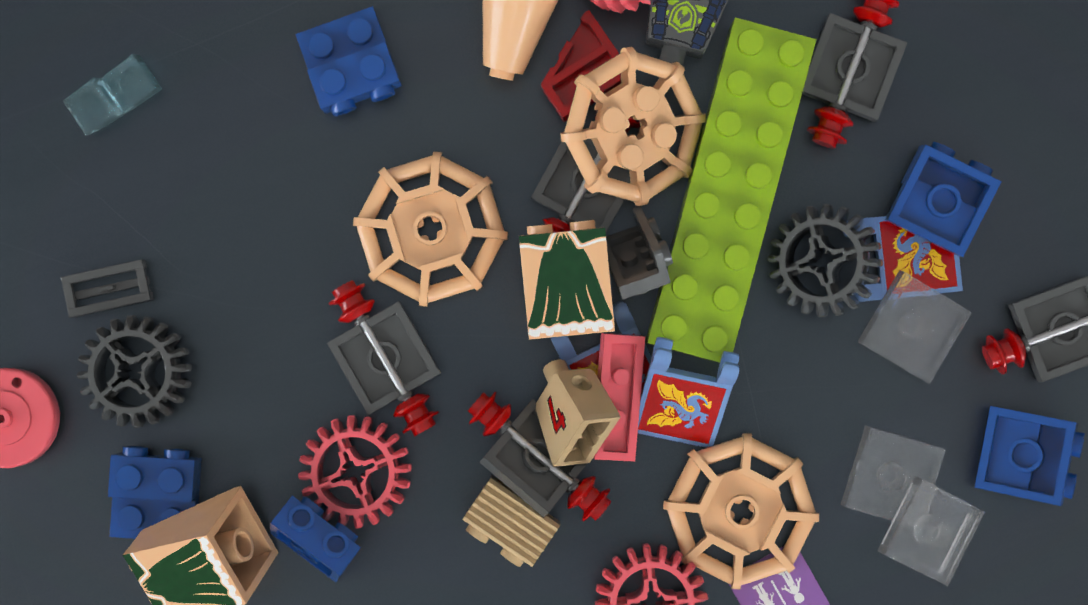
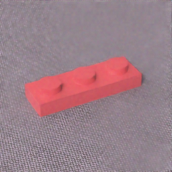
M601 333L597 377L618 410L620 419L593 457L594 460L635 462L645 336Z

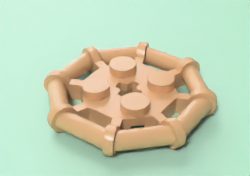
M625 47L621 49L619 55L588 74H580L576 78L574 83L577 87L566 128L560 135L561 142L567 144L585 180L584 188L590 193L601 192L633 201L636 206H643L649 203L650 198L681 178H689L693 171L691 163L702 123L706 122V113L701 112L684 76L685 68L679 62L669 63L638 53L633 47ZM638 70L660 78L653 87L636 83L635 72ZM621 73V84L604 94L599 86ZM670 87L684 113L683 115L674 116L665 94ZM592 99L596 103L594 110H597L595 121H591L589 128L583 129ZM631 116L634 120L640 121V129L637 136L633 134L627 135L625 131L630 126L628 119ZM679 125H685L677 156H674L669 150L677 138L675 128ZM586 139L592 140L601 158L597 165L584 142ZM660 160L669 166L645 182L644 170ZM613 166L629 170L630 183L610 178L608 173Z
M433 151L431 156L389 169L383 167L379 170L380 176L358 217L353 218V226L357 227L370 269L368 274L373 282L378 280L418 301L419 306L428 307V303L472 289L476 291L483 287L481 283L503 241L508 240V232L504 230L491 185L493 182L488 176L485 178L443 157L442 152ZM431 173L430 185L405 192L398 184ZM440 174L470 190L461 197L448 192L439 186ZM392 189L399 197L392 214L389 215L387 220L375 219ZM476 197L487 229L473 228L467 204ZM427 217H431L434 223L441 222L442 230L437 232L435 240L430 241L427 235L420 236L419 228L424 227V219ZM374 229H387L394 253L385 260L383 259ZM473 237L485 238L484 244L469 269L461 260ZM402 260L421 270L420 284L392 270V266ZM455 265L463 274L462 276L430 285L431 272Z
M742 433V437L699 451L691 450L687 454L689 459L671 495L663 503V509L668 512L680 552L683 554L682 563L686 565L693 562L696 568L730 584L731 589L740 590L742 585L781 572H792L795 569L794 563L814 523L819 522L820 513L815 511L801 468L803 462L798 457L792 458L752 438L751 433ZM741 454L739 468L727 470L716 475L708 466L709 464ZM751 456L779 469L780 472L772 479H769L751 470ZM702 471L710 480L698 503L686 502ZM786 480L789 482L797 511L786 510L782 502L779 486ZM743 500H747L750 502L748 509L753 512L750 519L742 518L739 523L733 520L735 513L731 510L734 503L741 504ZM685 512L699 514L705 536L697 543L694 541ZM785 521H797L781 551L775 544V541ZM714 544L733 554L732 567L704 553V551ZM769 549L774 555V558L743 567L744 556L749 555L751 552Z

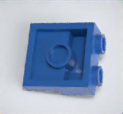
M373 6L295 34L307 65V72L319 106L325 114L332 112L333 116H339L349 113L357 108L355 103L371 98L372 102L385 100L396 94L394 89L402 86Z
M933 141L931 146L926 144L919 146L901 181L903 185L885 220L959 257H964L1002 181L991 176L993 169L974 160H970L967 165L953 158L956 153L953 149Z
M990 406L974 488L1062 506L1064 498L1072 499L1074 495L1077 474L1069 473L1072 456L1081 457L1085 433L1077 432L1078 423Z
M123 446L122 453L111 455L108 497H112L109 537L135 539L141 530L199 504L202 458L189 457L190 450L164 449V455H149L148 447Z
M291 496L270 523V534L336 583L361 548L355 543L358 536L339 522L333 527L321 518L324 511L307 497H303L299 501L294 496Z

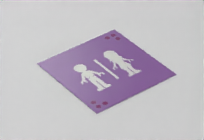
M801 552L794 563L795 569L792 572H781L742 585L740 590L732 589L740 605H830ZM770 553L753 564L774 558V555Z

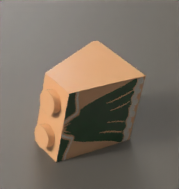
M595 220L569 222L570 231L553 232L552 224L527 226V235L519 236L529 340L615 331L606 231L604 227L596 228Z
M238 486L141 530L125 551L123 557L152 605H245L279 552L242 486Z

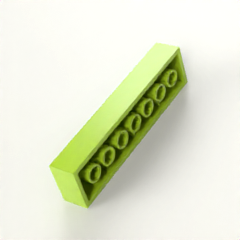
M736 17L730 25L706 112V122L703 123L692 164L693 171L688 179L670 246L673 264L666 267L671 283L659 287L645 339L646 344L654 345L657 337L673 340L672 351L720 363L724 351L733 352L817 39Z

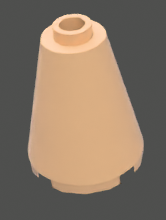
M482 0L483 66L490 68V76L513 81L515 74L523 75L558 0Z

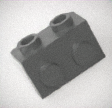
M641 206L632 208L637 226L606 236L609 269L622 300L644 294L649 290L671 283L666 267L673 264L670 250L666 241H661V234L655 218L647 219Z

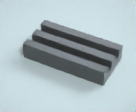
M141 259L61 277L69 318L153 301V292H150L149 284H151L150 278L146 273V260ZM136 271L137 278L74 292L73 284ZM136 287L140 289V294L81 307L77 306V300Z

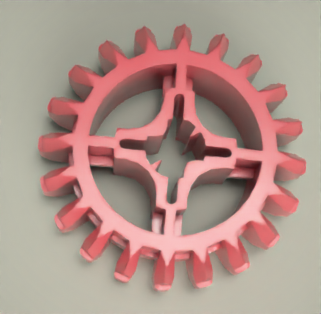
M350 415L346 421L347 429H344L342 422L336 418L331 421L334 434H331L324 427H320L317 430L319 438L323 441L322 444L312 439L307 441L306 446L315 455L300 456L299 461L305 465H310L311 470L300 472L298 478L300 480L311 479L312 485L304 488L302 494L303 496H308L314 492L317 494L318 499L313 502L319 507L323 503L328 507L323 514L325 521H329L335 512L340 513L339 523L346 526L349 516H353L354 526L356 529H359L364 525L365 514H367L372 525L380 522L377 509H380L384 515L391 516L394 510L388 502L389 499L398 504L404 501L405 497L395 489L396 487L402 489L410 487L411 481L399 477V473L411 471L412 464H399L398 458L404 457L409 451L407 447L394 451L391 445L400 439L398 433L393 434L387 440L383 437L388 424L382 422L374 432L371 430L373 424L372 417L366 416L361 428H358L356 416ZM349 437L368 440L375 444L383 454L370 458L363 457L358 453L355 445L352 446ZM337 442L340 450L338 452L340 467L337 472L324 477L323 464L330 448ZM349 461H353L355 466L363 465V467L374 463V466L369 467L365 470V473L360 475L364 479L362 482H358L356 477L348 478V476L340 480L337 479V477L346 473L347 469L351 468L348 465ZM388 465L389 477L387 486L382 495L374 501L371 494V475L374 471ZM346 486L353 491L356 498L360 499L362 505L345 503L336 498L329 489Z
M645 543L642 545L643 557L637 558L634 549L629 547L626 549L630 559L628 563L624 564L618 556L612 558L615 567L618 569L617 573L610 569H603L602 576L611 583L610 585L602 583L596 585V592L607 596V598L595 601V605H640V601L647 599L649 581L657 598L661 595L663 596L662 600L655 602V605H695V603L708 600V594L701 590L694 591V589L704 583V579L701 575L688 578L696 566L693 562L679 567L683 557L680 551L676 550L668 560L666 559V545L661 544L658 547L657 556H652L650 545ZM655 568L666 570L676 576L681 581L684 591L674 592L673 589L659 587L655 576ZM642 570L640 587L634 592L625 593V596L617 597L624 581L633 573Z

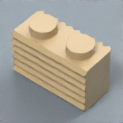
M493 475L462 519L469 524L465 530L470 535L485 544L489 539L493 540L503 547L500 554L518 567H521L524 562L533 567L560 527L558 519L549 513L542 517Z

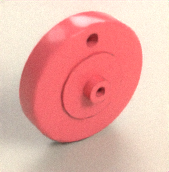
M0 368V468H14L35 461L50 448L58 433L60 410L54 392L38 375L20 368Z

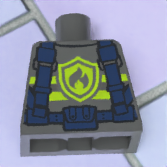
M651 0V5L648 8L646 45L662 49L659 59L669 63L679 62L683 66L686 56L701 59L728 0Z

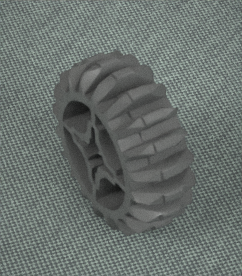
M823 204L820 217L814 206H807V221L799 213H793L791 220L795 228L793 229L786 224H781L779 230L786 236L785 240L775 238L771 240V245L781 248L780 255H768L769 262L779 263L780 269L769 273L770 278L777 279L783 277L784 282L777 286V293L783 294L789 290L792 291L787 299L789 306H795L803 299L801 305V313L810 314L816 304L818 317H826L830 304L835 316L843 315V301H845L849 308L857 309L859 302L854 295L855 293L864 298H869L872 295L871 291L863 285L865 281L879 283L880 277L869 273L870 266L882 267L883 260L870 259V252L878 251L882 247L879 242L867 244L865 241L875 233V230L872 227H866L858 231L857 229L862 224L864 218L856 214L847 222L849 209L846 207H840L833 218V207L831 204ZM822 226H833L840 229L851 239L854 246L836 249L831 244L829 236H825ZM810 232L811 237L808 238L810 249L808 254L794 263V255L799 242ZM824 249H826L825 254L843 255L827 264L828 271L826 273L824 272L825 267L807 266L821 259ZM857 259V267L852 280L840 291L838 284L841 283V268L844 264ZM814 273L818 277L821 286H825L827 296L818 295L808 290L800 282L797 275Z
M128 315L125 325H123L120 319L110 320L111 332L104 327H98L96 335L101 341L100 343L95 340H86L85 346L92 351V355H80L78 361L82 364H88V371H80L76 376L78 379H88L89 385L83 387L80 393L82 395L94 393L95 398L89 403L90 409L94 410L103 405L105 406L101 414L103 420H110L116 414L117 426H126L131 418L133 427L140 428L144 426L145 417L150 424L159 423V411L165 416H171L174 410L169 400L178 404L184 402L185 397L176 390L178 387L189 388L191 386V381L181 378V372L192 371V364H180L179 358L187 356L189 350L188 348L174 349V346L181 339V336L177 333L164 338L169 327L166 323H159L153 330L154 321L152 317L145 316L139 325L135 315ZM131 337H140L149 341L155 347L137 356L130 349H125L120 343ZM109 357L115 366V372L113 377L107 382L105 369ZM161 358H163L165 379L162 388L159 390L160 384L157 382L154 372L157 365L162 361ZM130 364H142L140 365L142 371L137 372L142 374L141 378L128 379V371H133L128 369ZM132 387L140 395L145 394L150 401L141 406H134L121 401L116 395Z

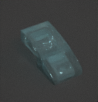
M132 54L102 78L93 77L63 100L83 133L91 135L127 114L162 88L142 57Z

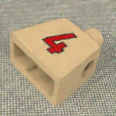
M565 360L551 361L543 368L548 384L536 402V412L553 467L590 463L620 419V414L593 370L589 368L569 370Z

